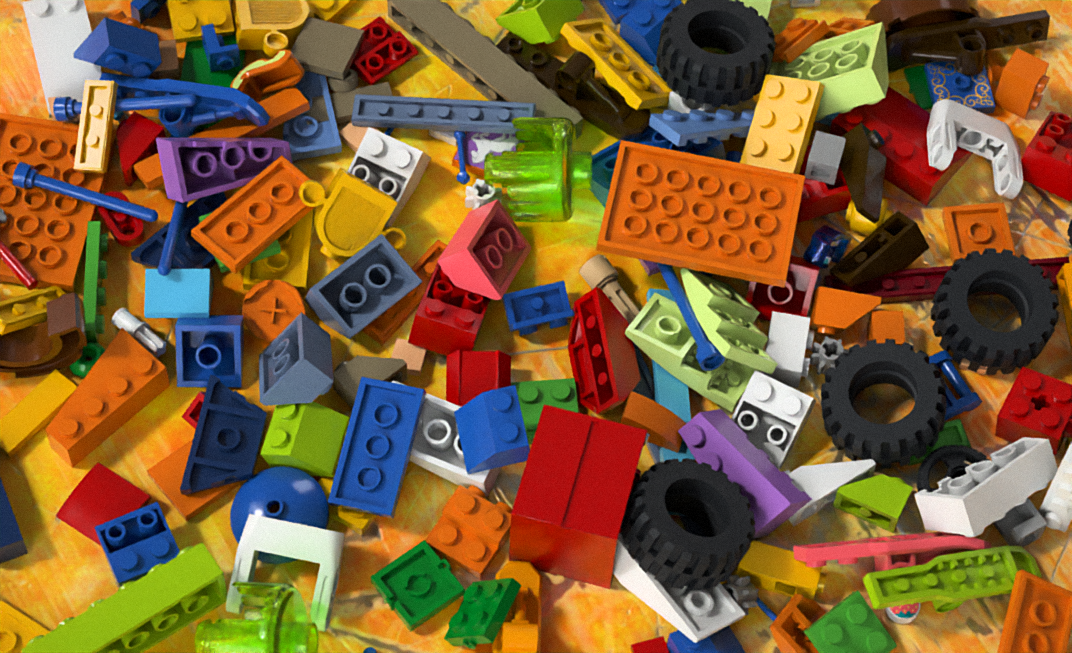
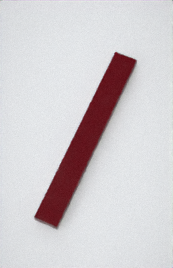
M1069 257L1031 259L1028 263L1033 267L1039 265L1044 270L1043 278H1050L1054 285L1053 290H1059L1056 276L1065 263H1070ZM952 266L902 269L852 287L846 286L832 275H825L823 284L827 288L882 297L881 304L933 300L945 274ZM982 291L971 294L968 297L998 295V293Z

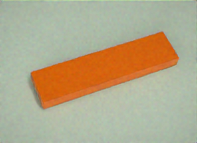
M438 239L411 267L422 280V283L361 330L383 346L418 309L437 261L447 247L446 244Z

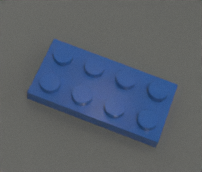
M361 377L328 498V503L331 506L394 519L426 397L424 389Z

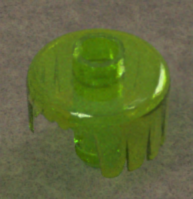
M514 118L511 121L514 128L524 129L515 132L516 139L530 142L516 144V151H502V155H494V151L486 154L484 161L485 184L494 187V183H501L502 188H507L508 196L517 200L508 203L509 209L515 211L510 213L512 220L515 222L563 223L569 221L574 215L576 189H591L592 152L577 151L575 126L569 118Z
M234 582L232 586H236L240 594H246L241 597L242 604L259 608L246 609L244 611L246 620L217 619L213 624L211 619H207L199 623L195 631L194 644L196 653H318L319 636L317 626L314 622H308L306 605L299 590L287 583Z

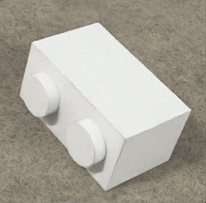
M772 312L765 352L778 365L772 375L762 371L763 374L787 386L796 388L799 386L801 376L807 377L810 358L804 357L805 350H811L814 338V331L809 330V317Z

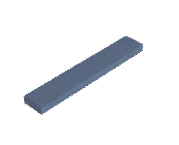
M355 94L351 121L353 126L534 135L537 108L536 103Z

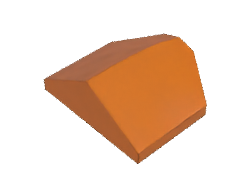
M795 594L769 628L781 653H819L804 633V630L826 614L815 600L806 598L802 594Z

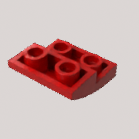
M379 16L361 28V30H364L365 38L349 69L355 70L358 73V77L369 85H374L413 59L419 52L401 31L395 33L385 20Z
M98 462L75 487L56 514V517L101 546L94 527L147 506L152 496Z

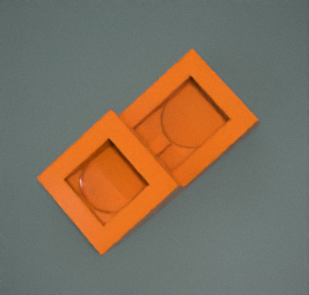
M631 391L620 421L621 424L647 430V434H649L647 442L678 453L682 442V437L678 430L686 423L659 403Z

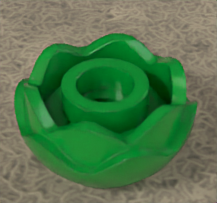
M87 342V346H84L82 349L83 355L70 365L71 372L84 379L106 349L96 342Z

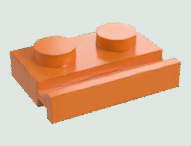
M796 18L790 21L786 29L780 34L775 35L774 41L776 44L772 62L782 63L786 60L787 63H791L830 31L826 21L822 20L818 23L817 20Z

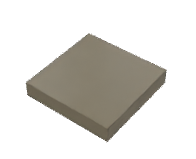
M308 17L291 51L305 71L344 80L365 38V33L361 29Z

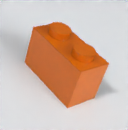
M1017 48L1003 69L994 96L995 105L1025 119L1030 109L1036 111L1044 96L1042 93L1050 77L1046 76L1049 63Z

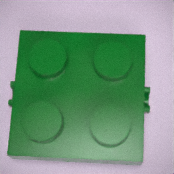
M425 540L371 576V583L384 598V603H388L390 610H394L410 632L462 597L465 592V588L451 573V566L445 558L441 560Z
M513 578L472 582L464 592V600L458 612L449 622V629L444 639L452 646L465 645L470 649H475L476 644L493 643L522 585Z

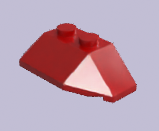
M595 287L574 302L573 311L575 316L571 322L567 347L573 377L575 378L578 402L597 415L602 416L623 403L641 378L633 341L625 335V331L629 326L628 321L601 288Z

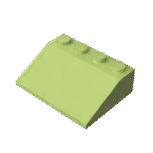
M880 22L814 43L791 63H787L786 60L782 63L772 62L769 75L821 82L825 88L815 121H819L827 115L837 112H849L854 107L860 105L876 104L886 97L889 84L884 24Z

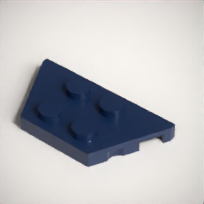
M225 191L199 198L187 208L171 269H210L217 263L213 254L191 236V230L199 224L200 216L214 212L227 201ZM170 222L131 252L132 260L135 263L158 269Z
M214 375L209 377L180 491L183 495L247 480L254 476L268 420L267 413L258 406L248 403L245 397L236 390L233 392Z

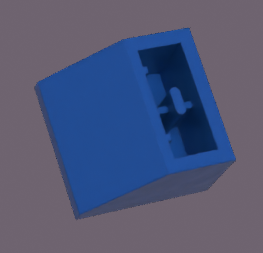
M158 501L94 527L118 589L127 582H135L144 577L155 565L166 564L176 558L180 552Z

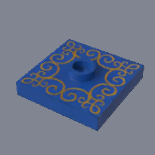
M953 62L925 63L924 72L932 106L937 101L949 99L983 114L994 113L996 106L985 65L981 73L965 75L958 71Z

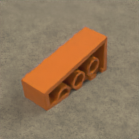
M121 328L45 429L50 447L72 468L170 386L166 367L127 331Z

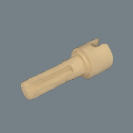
M595 255L580 268L579 274L591 289L595 287L601 288L630 325L640 310L617 282L619 273L605 255Z

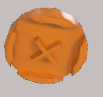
M264 280L254 285L245 295L242 306L243 320L248 331L257 339L271 343L301 312L306 315L305 303L299 291L290 283L282 280Z

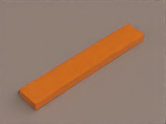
M293 85L258 102L270 116L267 125L258 127L246 119L239 120L229 117L188 138H254L310 110L309 102ZM158 153L133 165L136 175L148 190L164 183Z

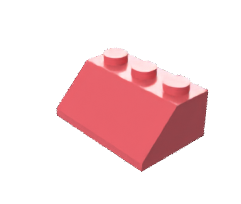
M497 199L467 214L437 262L454 286L499 300L502 299L532 247Z

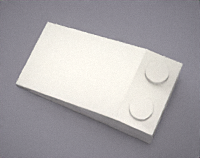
M29 0L22 2L50 118H52L48 98L69 96L72 99H76L77 102H82L85 80H100L102 75L100 66L76 59L73 55L76 49L92 32L84 0Z
M394 380L392 381V383L404 385V384L399 383V382H397V381H394ZM426 393L409 461L458 486L461 485L467 489L469 486H475L488 497L502 467L467 474L454 414L461 406Z
M619 533L613 568L614 576L624 587L693 642L697 643L745 616L743 610L720 582L717 586L710 589H705L703 586L701 590H688V587L685 586L683 589L671 587L669 582L664 581V583L655 580V575L649 571L645 573L639 567L640 562L637 559L633 560L627 551L629 545H624L621 533Z

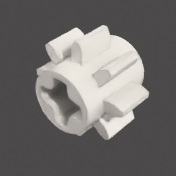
M477 178L473 187L466 186L465 208L472 207V210L497 199L501 203L502 188H495L492 179L488 181Z

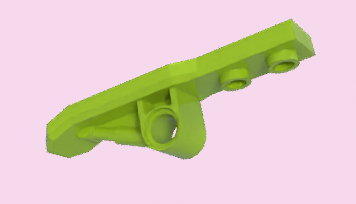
M1007 545L940 555L923 565L871 572L863 578V582L874 610L932 601L935 611L943 613L959 607L969 599L1012 593L1016 572L1022 569L1040 578L1042 575L1035 558L1023 547Z

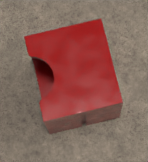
M544 404L511 512L509 561L530 562L537 571L556 576L558 574L564 578L610 589L614 577L613 568L617 539L622 531L621 524L629 495L641 476V471L637 469L642 448L646 442L647 430Z

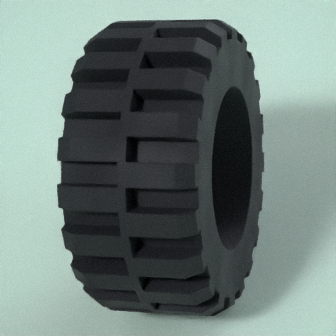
M687 0L685 5L681 3L667 14L662 24L656 57L659 74L664 82L667 81V86L673 92L678 91L680 97L686 100L689 98L695 100V104H712V107H721L722 104H727L730 107L739 104V101L744 103L753 98V95L755 96L760 93L766 74H770L776 44L774 32L763 15L758 16L759 13L752 6L749 8L744 6L742 1ZM701 48H716L730 54H714Z
M995 248L984 249L982 255H980L979 251H973L968 253L965 259H958L945 274L932 301L934 305L931 309V320L935 321L932 329L936 337H942L939 343L942 349L950 350L953 353V360L960 364L963 358L969 360L970 364L967 369L977 372L980 365L987 367L986 375H995L998 370H1001L1002 374L1013 373L1016 367L1021 369L1022 366H1028L1032 359L1037 358L1051 338L1059 317V312L1056 310L1059 305L1058 296L1051 294L1054 285L1050 278H1043L1044 270L1039 265L1033 267L1028 263L1030 260L1024 255H1021L1020 258L1013 256V251L1003 249L1001 253H996ZM989 291L1006 297L1018 310L1021 318V327L1011 332H996L985 328L972 316L968 307V296L977 292Z
M876 339L866 341L867 346L861 348L859 344H856L849 348L848 356L840 354L834 360L835 368L829 367L825 374V383L822 384L821 406L827 435L832 436V443L838 450L845 449V456L852 461H856L857 458L862 460L872 459L875 463H881L882 469L891 468V463L899 462L900 466L910 464V457L914 455L917 459H920L927 453V445L933 447L939 439V432L943 431L945 425L946 387L944 379L940 378L939 368L936 363L929 364V356L925 352L919 350L918 353H915L914 345L903 342L902 346L896 345L895 339H885V343L877 344ZM887 383L905 389L914 398L915 405L906 417L897 422L876 424L860 417L853 409V401L864 389L872 385Z
M678 458L665 460L664 463L658 462L642 474L629 495L621 524V536L624 545H629L627 551L633 560L637 559L640 562L639 567L645 573L649 571L655 575V580L664 583V581L669 582L671 587L683 589L684 586L688 587V590H701L703 586L705 589H710L730 577L751 547V542L755 536V518L753 511H749L751 505L747 496L741 495V488L736 482L731 483L727 479V474L721 470L717 472L711 469L712 465L705 462L697 464L694 459L687 458L679 462ZM668 511L677 512L691 518L702 528L707 537L687 532L675 523Z

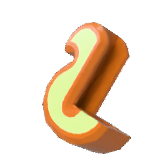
M280 50L271 59L262 58L247 65L233 79L230 88L243 92L258 103L262 101L261 97L266 94L297 84L304 77L305 69L291 50Z

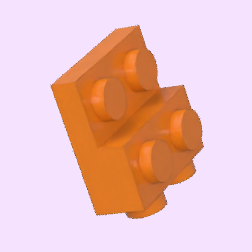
M459 485L442 509V517L425 541L436 554L481 579L510 537L512 508L503 502H497L496 505L485 499L486 495L475 486H469L467 489Z

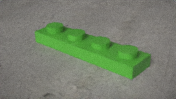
M88 221L83 298L87 342L99 344V334L105 333L104 315H100L101 306H106V288L102 287V279H107L108 265L107 260H103V252L109 251L108 233H103L101 221Z

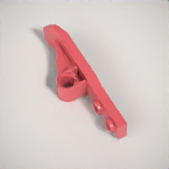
M938 531L793 545L794 559L806 562V567L827 566L826 560L837 559L838 564L858 563L859 557L874 556L875 572L927 564L937 556L965 552L966 549L974 551L991 548V543L974 537H966L962 534Z

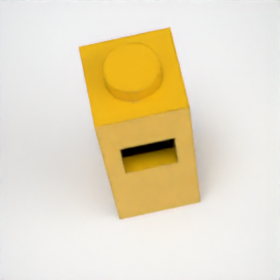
M754 540L739 562L737 570L739 577H751L750 582L757 588L791 598L795 594H802L804 597L812 600L816 592L822 594L827 574L821 573L822 567H806V562L794 559L793 551Z

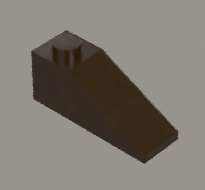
M860 123L842 136L846 139L839 165L856 211L875 224L880 218L887 160L882 147L885 143L876 130L871 131Z
M897 211L834 265L829 272L846 286L852 287L907 268L930 247L917 223Z

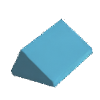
M146 269L145 318H209L214 290V279L210 269H171L167 276L160 275L158 269Z

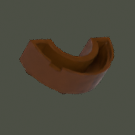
M881 0L870 8L865 20L875 21V24L883 22L885 38L887 40L890 35L903 29L972 17L983 18L977 0Z
M75 292L63 294L57 299L46 302V321L37 326L26 327L4 335L0 334V372L15 373V378H30L50 374L55 369L57 371L62 370L76 362L83 355V347L87 346L85 308L82 299Z

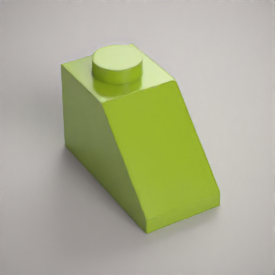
M880 474L839 487L833 507L894 533L913 487L907 485L905 481L898 477Z

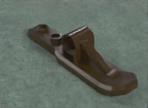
M1046 10L993 19L972 17L903 29L890 35L886 40L888 73H893L906 66L941 61L953 62L958 71L965 75L979 74L984 68L986 50L1047 40L1050 16Z
M509 32L496 45L504 54L511 55L526 72L533 73L543 86L555 91L565 104L576 108L584 120L606 134L625 141L642 137L651 127L649 126L650 109L636 110L626 103L623 96L594 79L595 65L585 53L577 51L564 63L537 45L528 43L512 32Z

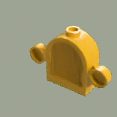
M231 0V12L239 50H263L270 57H274L280 50L293 47L308 17L314 18L313 8H308L306 0Z
M341 167L326 193L323 186L315 180H307L300 186L299 197L301 201L309 207L317 206L314 215V226L318 237L323 243L320 251L328 257L336 260L339 255L353 256L381 234L397 252L404 248L406 244L404 232L397 226L385 227L386 222L398 204L390 195Z

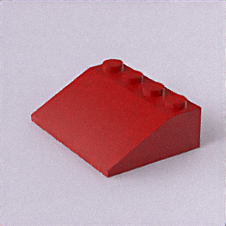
M889 86L886 97L880 102L872 105H860L854 107L849 112L839 113L832 120L829 133L842 137L860 123L871 131L876 130L885 143L882 146L887 158L884 179L926 207L973 154V152L957 146V150L954 152L953 158L945 170L941 171L930 166L926 134L930 113Z

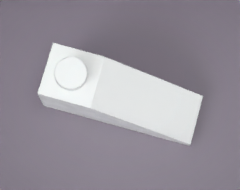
M867 459L800 466L792 472L789 470L784 471L793 480L791 483L800 492L805 491L812 498L810 502L788 520L793 526H796L833 503L839 487L872 477L876 467L875 461Z

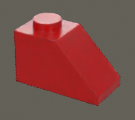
M136 111L128 119L121 121L116 131L125 185L129 187L139 178L134 171L133 165L158 153L156 138H166L164 127Z

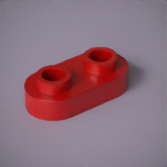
M111 191L105 193V195L130 202L126 195L121 192ZM98 206L101 219L119 245L132 247L143 240L145 230L141 219L120 212L111 213V209ZM127 232H134L131 235H124Z

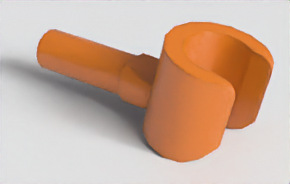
M988 50L985 52L989 64L987 76L989 84L992 85L993 80L1000 81L1004 66L998 65L995 62L992 51Z

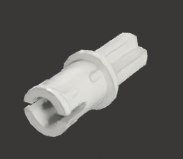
M120 308L115 312L111 320L113 325L127 331L155 358L165 353L166 342L150 330V325L147 322L139 321L126 308Z

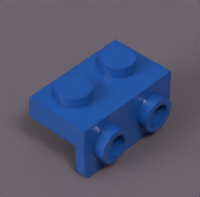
M564 281L506 293L502 297L510 332L519 331L520 336L538 332L537 326L549 324L550 329L566 326L569 324L568 319L575 316L573 309L571 310Z

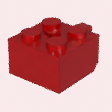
M1022 366L997 416L995 436L1012 443L1023 437L1049 439L1053 454L1056 456L1065 437L1072 438V385Z

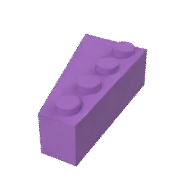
M156 138L167 198L182 203L244 186L281 155L293 164L289 142L275 138Z
M721 409L699 412L678 430L698 464L705 462L712 465L711 469L717 472L721 470L728 475L727 479L731 483L736 482L741 488V495L747 496L751 505L749 511H753L755 518L754 539L768 536L812 500L805 491L800 492L791 483L793 480L784 471L780 472L769 461L770 457L762 449L758 450L749 441V436Z

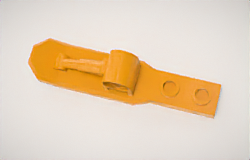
M509 561L496 573L495 580L513 578L522 586L493 642L492 653H541L543 577L530 562Z

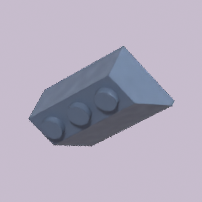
M381 234L311 287L304 301L325 325L351 339L418 287L422 280Z
M302 312L259 354L260 403L264 406L312 403L319 395L326 394L333 385L330 334Z

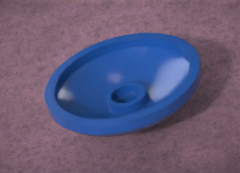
M285 466L268 468L248 479L237 492L230 512L231 529L238 544L249 514L327 529L329 522L328 500L322 487L308 473L297 468ZM272 505H280L278 512L270 513ZM259 551L258 555L259 561L269 564H285L298 560Z

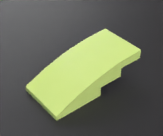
M682 268L680 272L688 300L698 322L713 345L725 358L772 375L778 363L763 350L768 337L753 324L760 312L730 284L695 270Z
M656 292L625 331V335L671 375L702 396L731 412L739 404L754 371L761 372L728 358H725L724 363L715 370H702L696 359L698 346L676 302Z

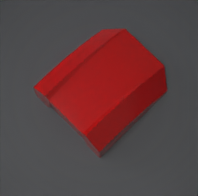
M459 349L447 355L446 401L462 407L482 392L511 386V356L500 350L462 351Z

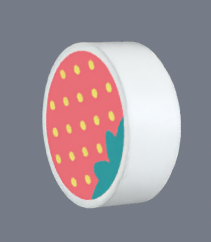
M913 603L885 609L892 621L899 624H908L918 616L921 604Z

